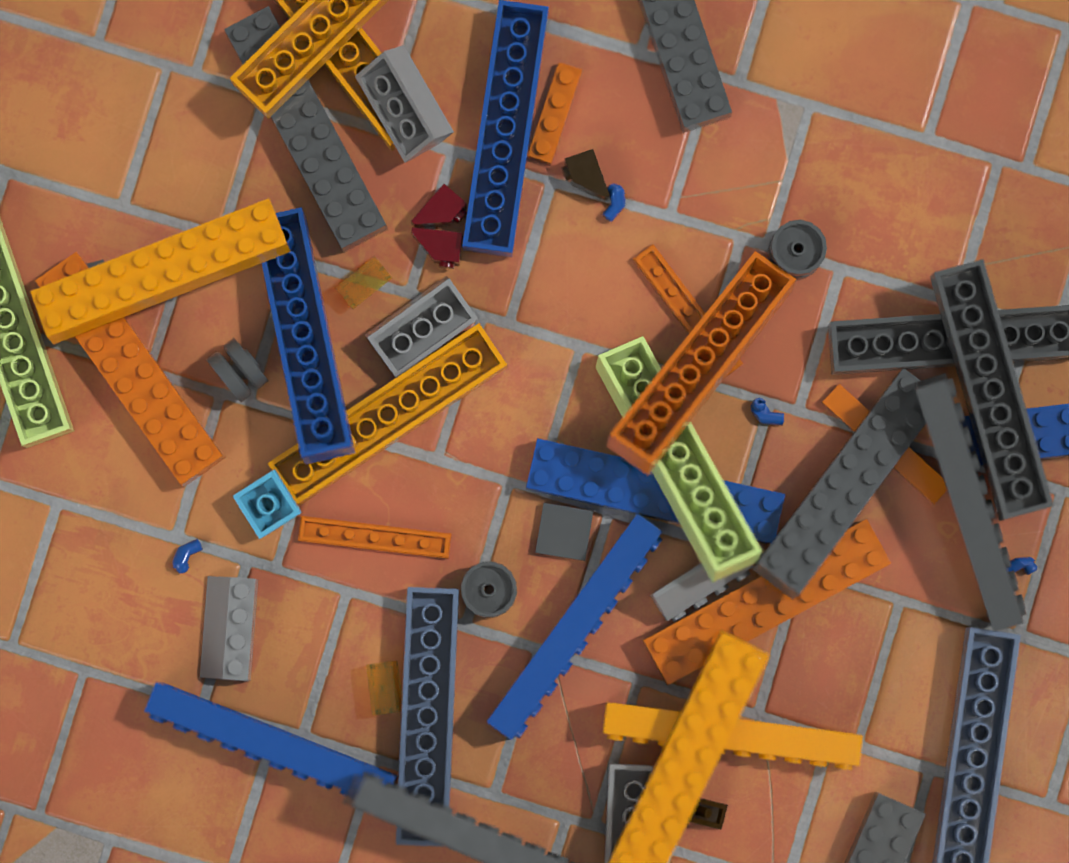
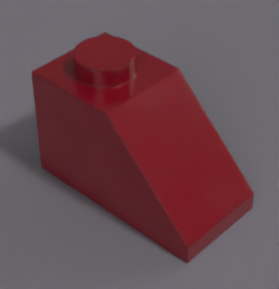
M443 184L411 220V224L415 228L451 226L454 222L459 223L467 214L465 210L467 203L448 186Z
M412 227L414 239L432 261L439 264L440 268L454 269V265L460 266L462 232Z

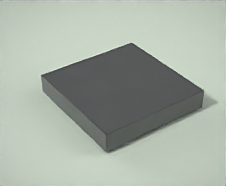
M543 503L535 553L585 561L593 511Z

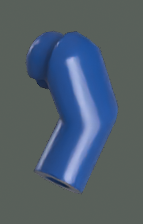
M616 183L610 184L607 188L611 204L602 213L610 222L616 218L626 205L625 190Z
M755 398L753 400L751 412L760 423L783 426L784 413L771 412L763 398Z
M199 539L184 544L177 549L172 565L178 573L187 572L190 555L203 550Z
M1020 557L1012 559L1010 561L1011 566L1008 569L1009 572L1013 570L1017 572L1023 568L1025 574L1029 575L1035 572L1038 567L1034 563L1035 560L1033 558Z

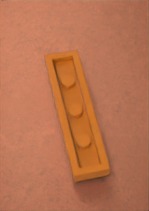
M561 62L558 63L527 155L528 158L549 165L552 164L582 74V69Z

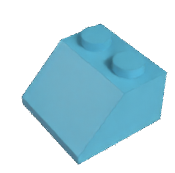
M275 469L233 495V498L259 539L272 533L302 513Z

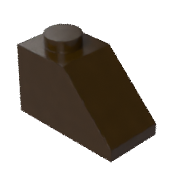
M593 149L565 158V166L561 168L566 181L571 180L573 187L602 201L609 200L610 195Z
M700 797L688 822L721 830L728 805Z

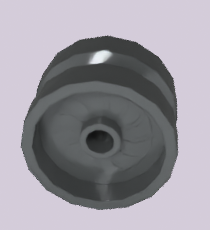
M804 220L789 221L782 225L771 239L768 249L769 261L796 278V280L805 279L814 274L825 259L827 251L825 236L820 228L811 222ZM799 247L801 249V252L797 253L794 251V249H797Z
M232 338L224 345V350L231 358L229 362L219 352L213 353L206 360L235 397L242 403L251 395V390L244 382L246 378L255 388L262 387L269 380L259 369L261 366L249 351L243 349L237 340Z
M489 561L481 562L470 568L462 581L461 592L466 606L473 613L490 618L498 617L511 608L517 595V586L510 570L502 564ZM492 585L494 592L486 594L484 591L485 586Z

